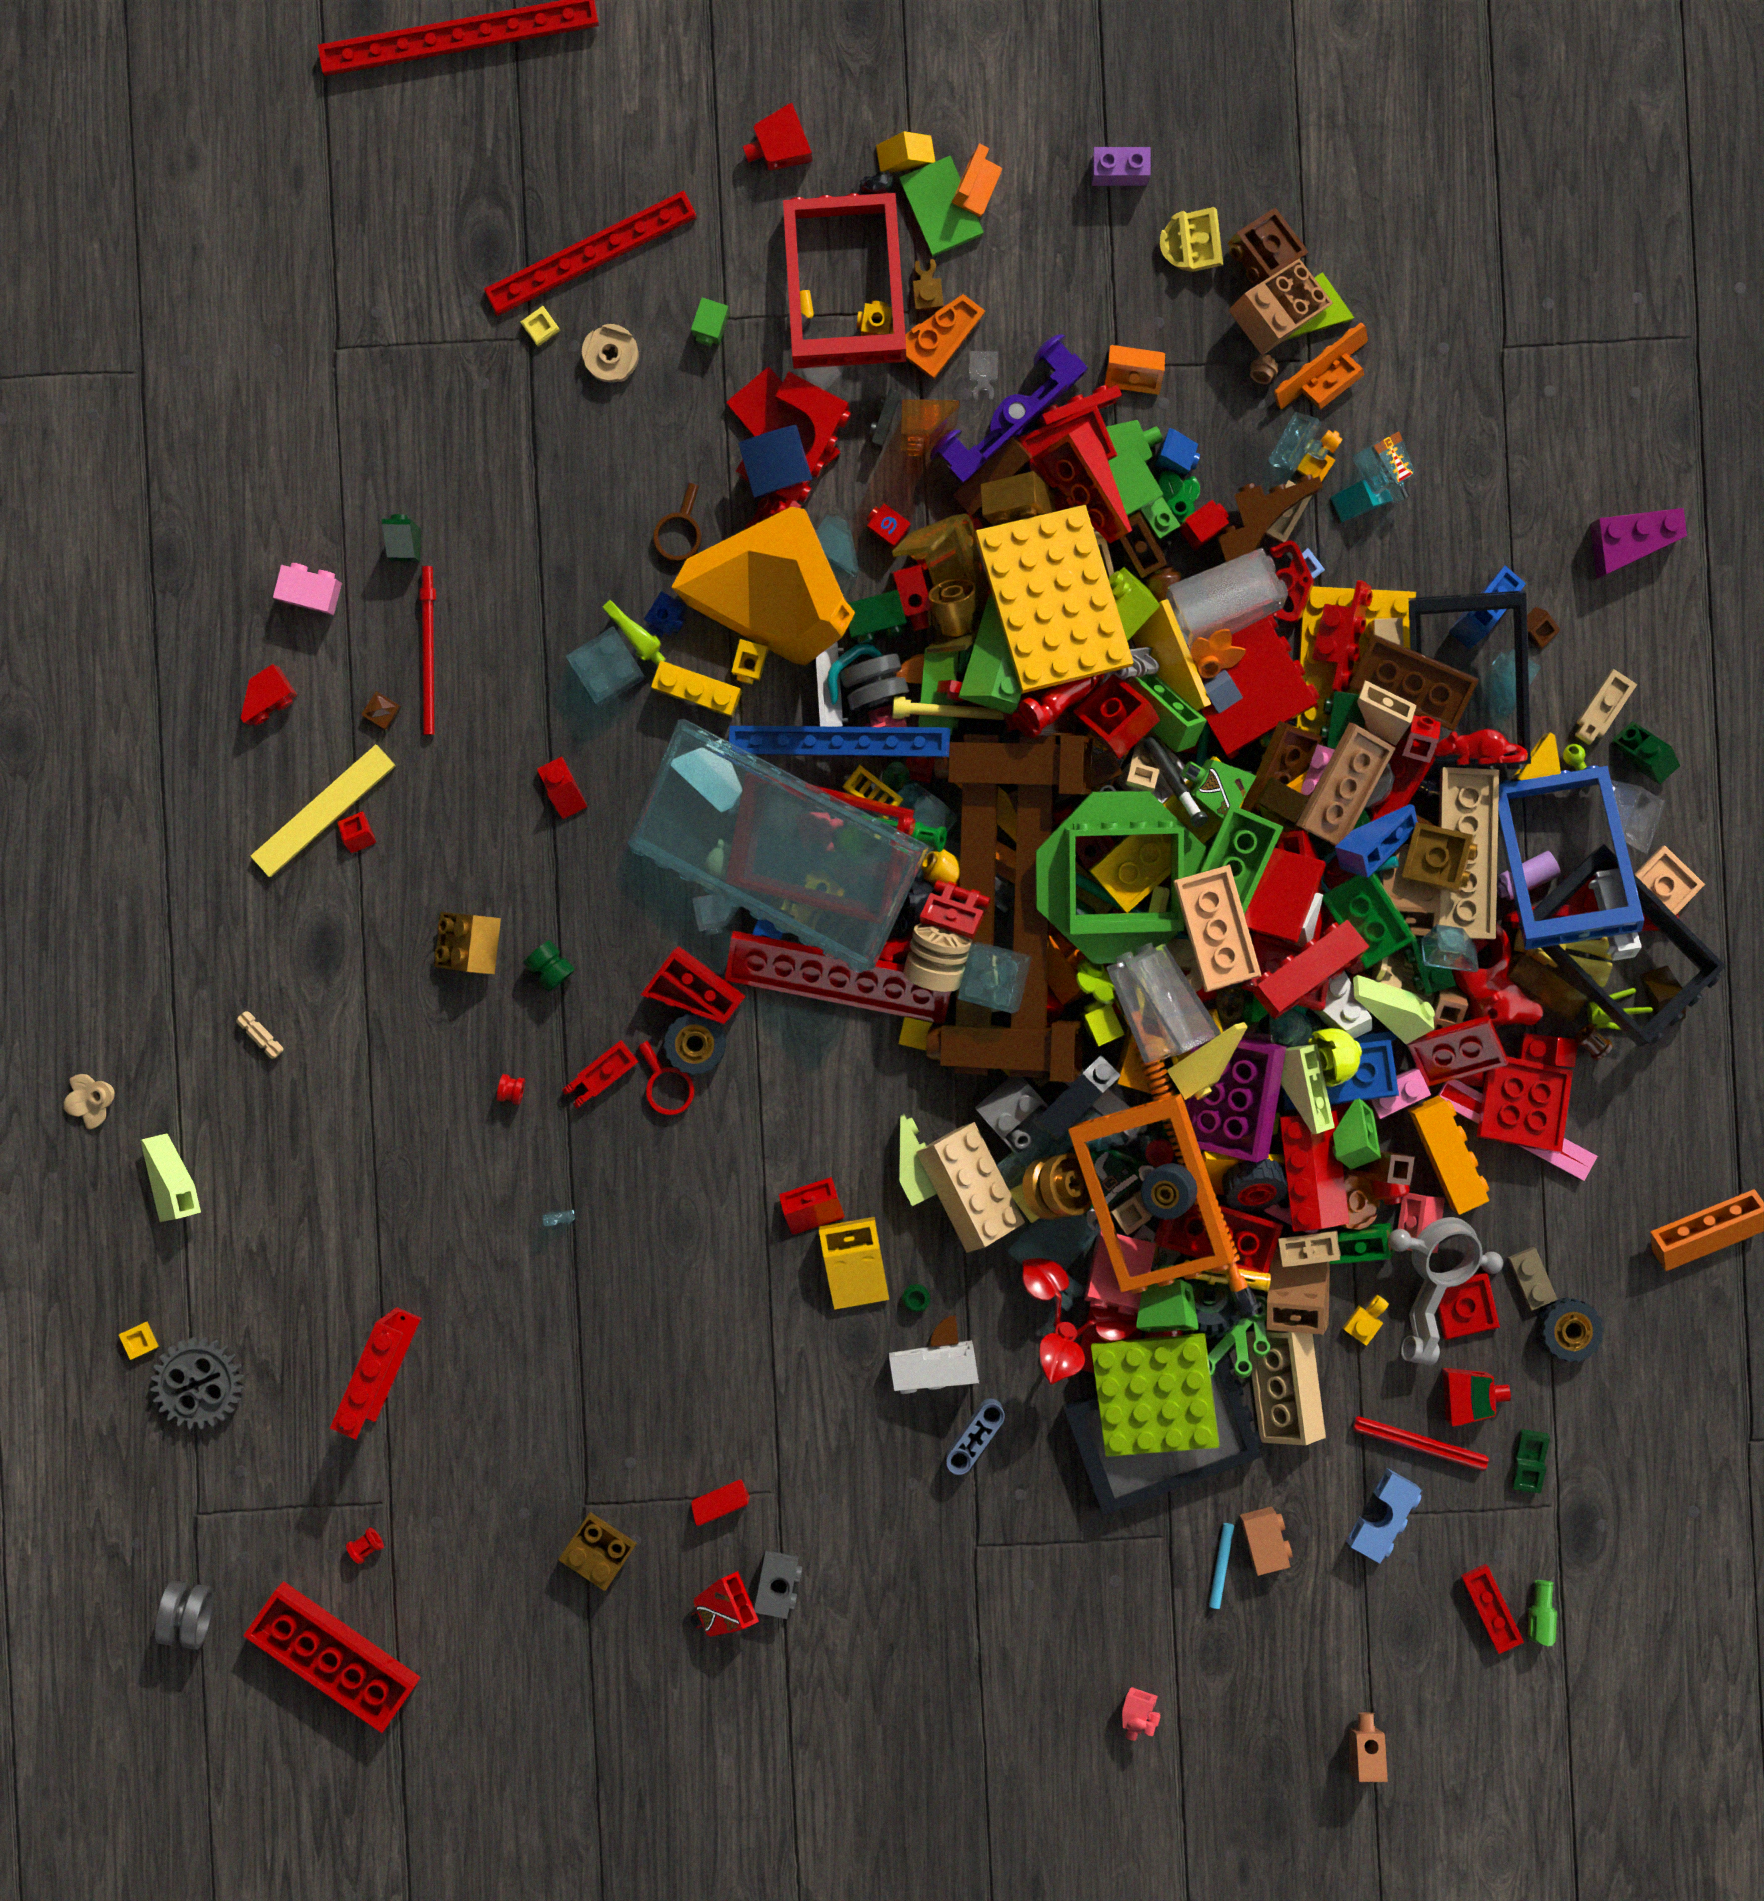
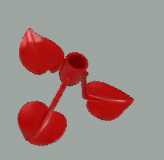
M1030 1258L1022 1262V1280L1027 1292L1033 1298L1041 1301H1049L1054 1296L1056 1297L1055 1321L1053 1323L1055 1330L1053 1333L1046 1335L1039 1345L1041 1367L1050 1385L1074 1376L1082 1369L1085 1363V1356L1082 1348L1074 1340L1091 1326L1096 1325V1334L1100 1339L1110 1342L1121 1341L1135 1332L1137 1317L1135 1315L1129 1316L1118 1313V1308L1107 1306V1309L1093 1307L1091 1314L1094 1320H1090L1078 1330L1070 1322L1061 1323L1062 1296L1059 1292L1065 1291L1069 1286L1066 1272L1057 1263L1044 1258Z

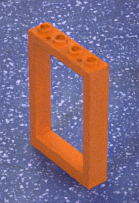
M1181 1093L1076 1123L1068 1129L1121 1292L1131 1290V1293L1135 1294L1147 1290L1148 1285L1155 1283L1158 1284V1287H1162L1175 1282L1174 1278L1184 1276L1185 1280L1202 1275L1201 1271L1211 1269L1212 1272H1219L1229 1268L1228 1264L1232 1262L1235 1256ZM1171 1118L1187 1170L1191 1172L1196 1180V1198L1215 1255L1130 1277L1087 1141Z

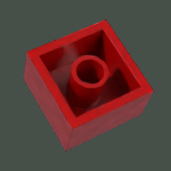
M1114 674L1073 712L1084 730L1118 759L1128 752L1160 721L1151 703Z

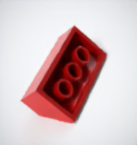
M1336 1110L1331 1111L1335 1128L1318 1134H1312L1300 1114L1280 1116L1293 1231L1323 1229L1349 1224L1343 1163L1335 1158L1332 1149L1335 1145L1333 1133L1338 1126Z

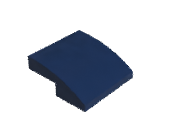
M797 425L767 432L738 443L755 498L763 497L781 489H790L813 480Z

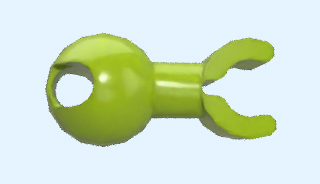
M1571 744L1564 749L1563 759L1568 765L1574 766L1576 771L1587 767L1584 762L1585 750L1580 745Z

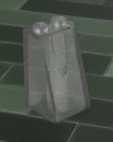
M1262 548L1168 587L1166 599L1169 600L1189 651L1193 642L1198 637L1208 640L1211 634L1221 629H1229L1232 635L1284 607L1288 595L1287 587L1284 581L1279 580L1276 576L1275 564L1270 556H1266Z
M1152 943L1145 944L1136 948L1137 954L1133 955L1130 951L1115 957L1117 963L1106 967L1145 1064L1182 1054L1221 1034L1218 1026L1165 944L1153 947Z

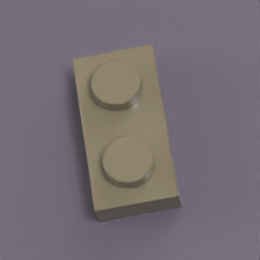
M1535 1247L1508 1257L1530 1310L1558 1300Z

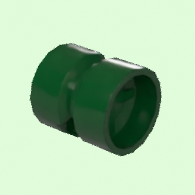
M551 940L543 943L522 962L533 975H539L538 981L548 993L559 986L576 970L566 958L559 957L560 950Z

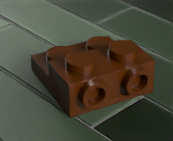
M1276 207L1238 231L1227 243L1230 246L1229 253L1231 257L1236 261H1241L1246 268L1248 280L1257 284L1265 281L1299 258L1301 260L1309 253Z

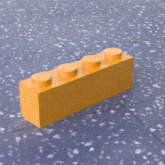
M1436 1096L1408 1109L1451 1209L1460 1215L1490 1201L1486 1194L1489 1191L1488 1184L1483 1176L1479 1177L1475 1168L1478 1166V1161L1472 1151L1468 1152L1464 1143L1467 1141V1136L1463 1128L1456 1125L1453 1118L1457 1114L1452 1103L1440 1096Z

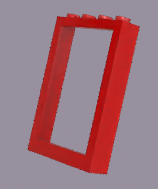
M852 193L840 197L823 195L818 198L804 199L802 197H794L790 200H783L793 368L906 362V338L895 193L871 195ZM885 213L894 334L803 340L796 219Z

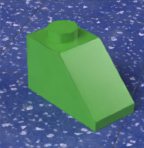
M1360 1098L1355 1099L1333 1133L1335 1145L1332 1149L1334 1156L1349 1169L1381 1158L1373 1110Z

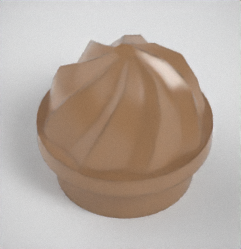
M1265 354L1253 360L1250 365L1251 378L1260 384H1269L1278 373V364L1275 362V358Z

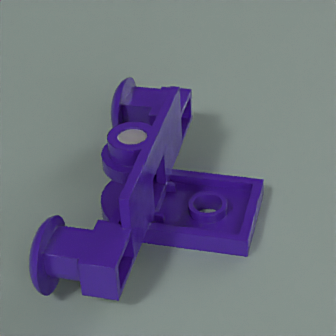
M1064 334L1055 335L1039 347L1033 359L1034 365L1036 366L1044 361L1054 373L1031 396L1014 394L1006 397L993 414L990 434L977 446L974 445L968 450L958 440L962 431L958 429L952 430L935 443L930 452V460L933 461L941 456L950 466L949 472L963 486L1011 437H1016L1018 440V437L1039 429L1036 422L1043 414L1042 410L1051 406L1085 375L1088 369L1075 353L1072 355L1062 344L1066 336ZM1028 463L1022 468L1021 471L1023 473L1031 472Z

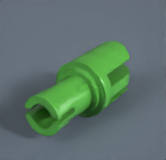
M1535 1580V1604L1528 1611V1639L1545 1646H1552L1556 1642L1557 1611L1552 1607L1554 1582Z

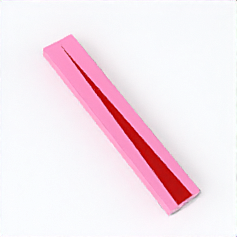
M1456 1079L1444 1082L1437 1096L1442 1097L1446 1101L1449 1100L1457 1113L1479 1124L1483 1094ZM1565 1138L1562 1153L1558 1154L1520 1146L1585 1181L1598 1157Z

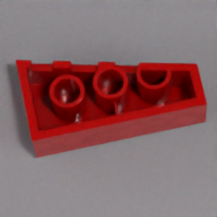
M1348 920L1341 925L1335 922L1323 932L1325 936L1319 941L1313 938L1301 948L1303 952L1294 958L1293 955L1288 956L1279 963V970L1273 974L1268 971L1256 980L1258 985L1253 994L1274 1020L1300 1003L1306 997L1305 994L1307 992L1313 994L1328 981L1327 978L1329 976L1334 980L1347 967L1350 966L1351 968L1360 961L1369 945Z

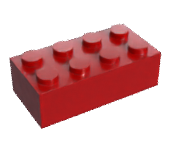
M1218 1202V1206L1221 1208L1220 1213H1223L1224 1216L1222 1219L1227 1223L1225 1227H1228V1233L1232 1236L1230 1240L1234 1241L1235 1245L1233 1247L1237 1249L1235 1254H1239L1240 1257L1236 1261L1238 1269L1268 1273L1283 1225L1276 1220L1243 1210L1238 1211L1235 1208ZM1193 1203L1189 1210L1175 1219L1164 1220L1160 1218L1153 1240L1159 1246L1200 1259L1215 1255L1212 1251L1213 1247L1209 1243L1210 1239L1207 1238L1208 1232L1204 1230L1206 1225H1202L1201 1220L1203 1218H1200L1198 1215L1201 1211L1198 1212L1196 1210V1206L1199 1204L1195 1205Z

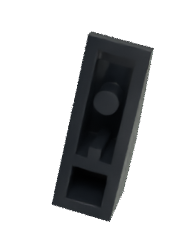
M1100 1055L1036 1121L1057 1141L1114 1085L1121 1074Z

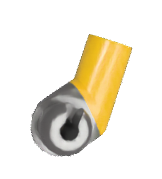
M809 290L800 291L802 329L805 328L814 316ZM790 315L787 317L786 323L789 328H791Z

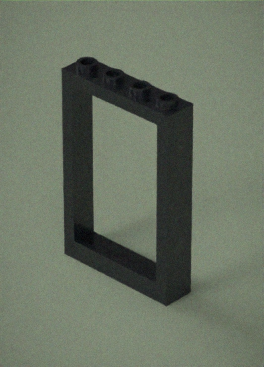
M1526 591L1408 598L1410 649L1422 654L1420 615L1513 609L1517 745L1527 750V760L1512 763L1478 764V759L1470 758L1469 764L1457 765L1458 755L1434 756L1436 759L1426 774L1438 773V769L1442 767L1495 769V766L1507 765V769H1523L1524 764H1531ZM1515 753L1504 754V756L1516 755Z
M1605 844L1595 849L1532 910L1534 921L1548 920L1599 870L1619 869L1616 855ZM1633 873L1642 913L1700 970L1643 1028L1560 945L1541 947V949L1638 1047H1641L1648 1043L1652 1046L1664 1035L1662 1030L1668 1024L1673 1026L1683 1017L1681 1011L1687 1005L1692 1007L1703 997L1700 992L1706 986L1711 988L1722 978L1719 973L1726 965Z

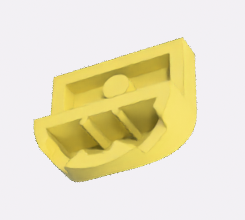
M1211 207L1190 213L1181 211L1171 217V221L1165 230L1161 231L1160 235L1162 254L1171 264L1189 272L1223 265L1216 208Z

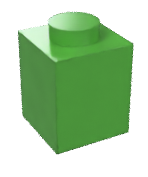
M703 297L701 298L691 328L696 341L708 346H712V343L720 345L730 315L729 306Z

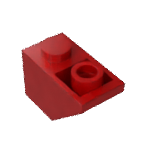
M272 664L249 679L241 714L243 723L248 725L254 724L255 726L260 725L269 719V713L275 709H278V711L283 710L293 703L291 699L296 697L297 693L280 667Z

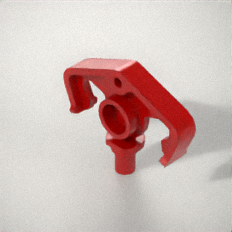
M1285 541L1270 548V552L1274 558H1281L1284 553L1290 552L1293 556L1290 567L1278 570L1272 578H1270L1269 573H1265L1262 579L1248 580V590H1262L1263 592L1266 591V594H1270L1271 589H1273L1279 596L1291 597L1294 604L1293 611L1288 613L1283 608H1278L1274 610L1272 616L1275 619L1293 624L1297 623L1303 615L1314 585V579L1299 546L1294 541Z

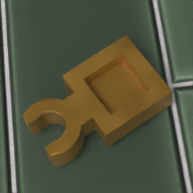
M930 259L931 268L928 271L921 270L920 262H915V273L920 278V280L913 281L916 312L936 310L944 307L941 278H932L936 271L934 259Z

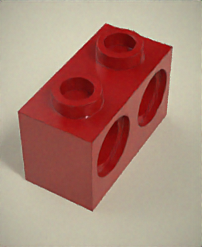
M1212 499L1187 517L1178 530L1191 548L1196 551L1222 532L1229 523L1226 519L1229 516L1225 508L1220 503L1216 505Z

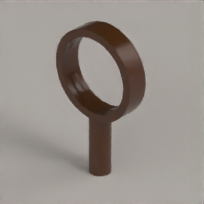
M688 483L680 512L664 516L657 523L654 530V543L657 550L670 561H686V559L698 552L702 543L701 530L697 522L690 517L699 486L693 483ZM684 519L690 522L696 531V544L685 555H670L660 545V530L670 520Z

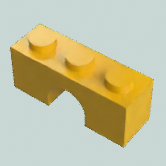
M661 660L651 686L654 691L680 700L684 699L696 703L708 710L731 718L734 717L742 694L741 689Z

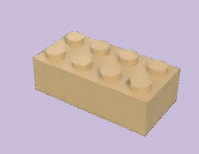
M975 1122L953 1130L916 1152L966 1252L984 1248L1025 1223Z

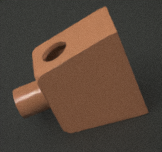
M1370 1712L1358 1713V1728L1349 1729V1774L1359 1782H1388L1385 1735L1382 1731L1375 1728V1713ZM1370 1740L1369 1745L1364 1748L1366 1741Z

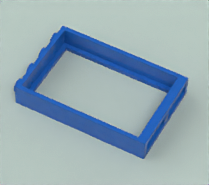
M1593 765L1580 771L1570 772L1564 770L1561 771V774L1515 782L1512 780L1500 782L1498 827L1525 950L1641 932L1644 917L1608 766L1599 767ZM1599 784L1628 907L1534 921L1508 800Z

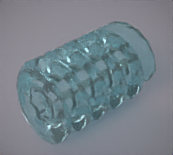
M1291 1009L1275 1020L1271 1015L1269 1019L1272 1038L1276 1042L1289 1047L1308 1045L1309 1039L1314 1038L1311 1034L1323 1030L1320 1021Z

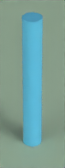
M1223 1523L1209 1607L1220 1609L1234 1530V1525L1229 1523Z

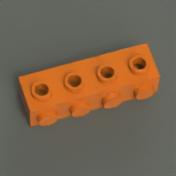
M1753 1189L1650 1231L1652 1252L1664 1270L1668 1271L1764 1232V1202L1756 1190Z

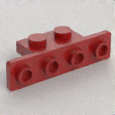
M1361 580L1356 582L1351 607L1324 604L1312 659L1315 661L1338 664L1332 690L1348 693V689L1351 688L1349 683L1353 677L1354 663L1360 655V637L1366 629L1365 615L1367 606H1370L1373 598L1371 586Z

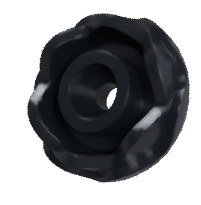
M889 170L886 173L879 171L872 177L865 176L863 180H860V190L865 195L887 193L893 185V176H891Z

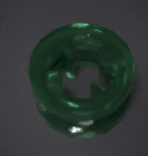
M901 762L890 763L882 773L883 783L892 790L902 789L910 778L909 769ZM893 772H896L898 774L899 780H896L894 778Z

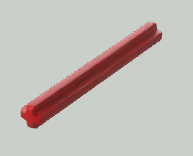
M1357 1416L1353 1423V1430L1367 1436L1481 1471H1485L1488 1466L1489 1458L1480 1453Z

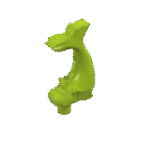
M611 600L602 607L612 622H615L634 647L636 650L635 655L641 657L644 661L651 659L657 666H659L660 660H666L659 652L661 643L656 635H650L641 626L628 618Z

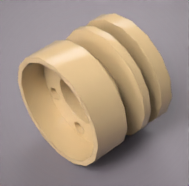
M925 923L917 924L913 930V938L910 942L912 951L907 955L903 971L905 978L922 988L933 991L948 992L959 989L965 971L963 963L968 959V951L971 948L972 939Z

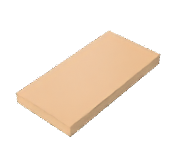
M1230 865L1174 880V887L1204 992L1261 977Z

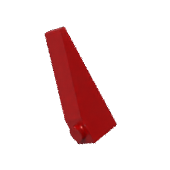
M1088 422L1032 457L1047 483L1053 488L1058 487L1068 497L1066 501L1072 507L1074 505L1077 507L1086 505L1092 527L1109 543L1132 531L1104 448Z

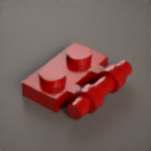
M937 880L934 891L942 893V895L938 896L930 893L920 915V922L974 939L984 917V911L976 907L988 908L991 898L981 895V891L975 889L969 891L958 887L957 883L951 881L945 883ZM953 898H957V899L966 901V903H965V904H962V903L953 901L952 899H953Z

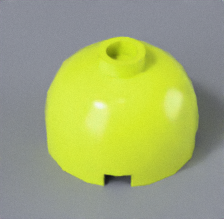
M1329 1028L1313 1032L1311 1035L1314 1038L1309 1039L1308 1045H1318L1326 1086L1333 1087L1351 1079L1358 1071L1360 1057L1362 1055L1360 1044L1341 1029Z

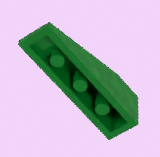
M1391 1223L1369 1225L1360 1230L1347 1228L1337 1230L1340 1260L1330 1261V1264L1391 1259L1395 1251L1390 1247L1388 1241L1389 1235L1392 1232Z

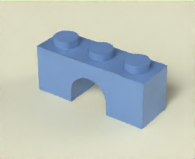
M1386 1468L1373 1491L1379 1499L1387 1503L1385 1517L1378 1522H1369L1359 1516L1346 1542L1351 1548L1381 1564L1383 1558L1386 1559L1391 1554L1394 1547L1392 1542L1397 1533L1401 1534L1404 1531L1408 1521L1406 1517L1410 1510H1414L1418 1506L1422 1490L1415 1483Z

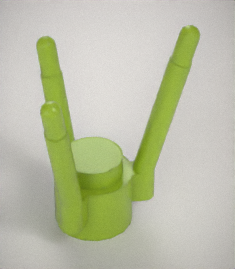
M1631 988L1609 996L1616 1000L1634 994L1636 989ZM1595 1002L1588 1003L1587 1015L1589 1024H1596V1028L1621 1030L1615 1023L1609 1022L1611 1019ZM1651 1007L1622 1008L1627 1014L1651 1013L1653 1011Z

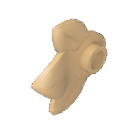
M75 1075L70 1078V1085L74 1091L65 1098L63 1108L72 1116H83L87 1129L96 1128L106 1119V1107L114 1099V1089L104 1081L95 1082L89 1075Z

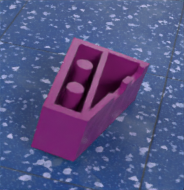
M1684 508L1605 517L1592 522L1590 528L1597 579L1686 537Z

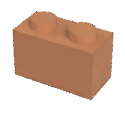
M1271 1506L1241 1514L1240 1519L1256 1574L1259 1576L1289 1568L1288 1558L1293 1556L1288 1540L1283 1541L1281 1531L1285 1530V1525L1281 1513L1276 1514Z

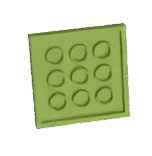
M1205 1333L1092 1343L1091 1350L1106 1457L1219 1448L1220 1443Z

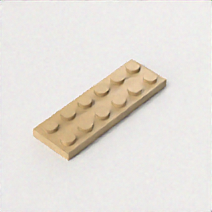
M1442 767L1440 769L1439 827L1472 834L1474 838L1473 843L1478 844L1474 861L1468 860L1466 871L1471 872L1467 888L1461 887L1460 894L1440 890V921L1438 936H1436L1438 938L1496 939L1499 770Z

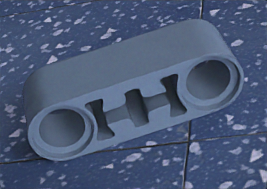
M996 1399L984 1400L947 1450V1467L952 1473L956 1475L967 1473L1002 1425L1005 1415L999 1401ZM994 1407L999 1411V1415L996 1419L988 1420L983 1416L985 1410ZM979 1420L983 1425L982 1429L980 1430L981 1439H974L972 1441V1443L970 1444V1449L973 1452L971 1453L967 1448L968 1444L971 1441L970 1433L976 1434L978 1432V1430L980 1429V1424L977 1421ZM962 1453L967 1459L964 1464L955 1465L951 1462L952 1456Z

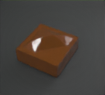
M376 691L361 715L387 730L401 706Z

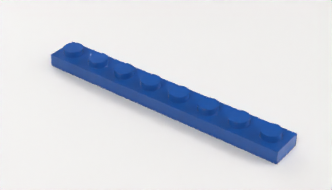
M730 726L728 754L949 757L950 729L939 727Z

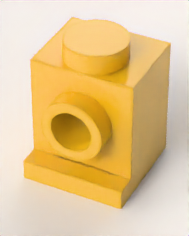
M740 639L731 671L732 674L737 675V681L753 685L754 680L760 681L768 654L767 646ZM749 659L755 662V666L752 669L745 668V662Z

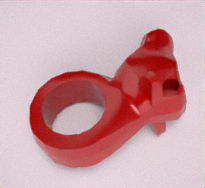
M1496 923V939H1485L1491 949V961L1487 969H1478L1468 963L1461 951L1462 938H1442L1454 981L1470 1001L1465 1016L1471 1014V1020L1489 1015L1493 1026L1496 1027L1511 1024L1530 1026L1536 1024L1542 1018L1543 1007L1541 1004L1527 997L1510 979L1506 978L1510 968L1512 949L1506 932L1498 923Z

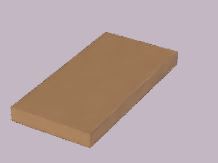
M1349 723L1296 825L1336 846L1353 830L1395 747L1356 724Z

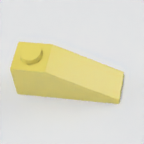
M1245 1022L1233 1025L1167 1070L1185 1100L1193 1097L1200 1100L1212 1092L1210 1087L1219 1081L1247 1029Z

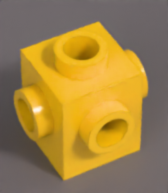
M872 301L871 304L865 303L864 312H858L856 325L857 329H861V336L894 334L892 307H888V304L882 301ZM872 319H879L882 321L880 323H874Z

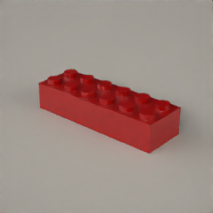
M284 1581L273 1592L243 1635L381 1733H383L421 1678Z

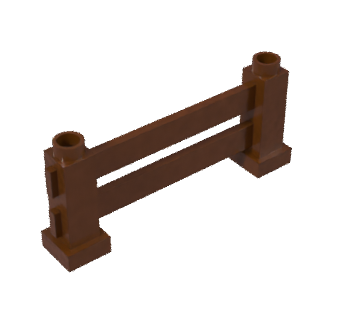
M964 734V742H950L949 757H935L934 768L937 779H948V782L963 783L960 888L969 891L975 889L981 891V895L991 898L988 908L976 907L984 911V917L974 939H972L971 948L968 951V959L963 963L965 971L961 986L957 989L956 1023H949L941 1027H930L927 1034L926 1051L928 1060L940 1061V1066H954V1073L990 1074V1068L1010 1069L1009 1076L1044 1078L1045 1071H1050V1081L1074 1082L1083 1073L1084 1020L1062 1019L1052 1023V1028H1047L1050 921L1036 909L1035 851L1053 833L1054 785H1059V794L1089 795L1092 792L1093 738L1061 736L1060 744H1055L1056 736L1029 738L1020 735V744L1000 743V735ZM998 784H1018L1011 1026L991 1025ZM959 899V903H962V904H965V903H966V901H963V900H960V899Z

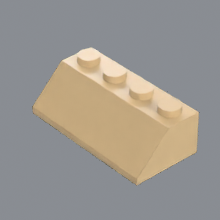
M1266 1329V1338L1270 1343V1351L1266 1357L1260 1358L1253 1353V1344L1256 1341L1255 1331H1247L1259 1436L1262 1443L1308 1445L1326 1438L1313 1334ZM1263 1344L1256 1346L1260 1352H1264L1267 1349Z

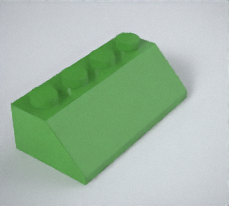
M990 593L958 698L1012 715L1019 704L1022 693L993 594Z
M1230 804L1200 873L1230 865L1245 915L1283 826Z

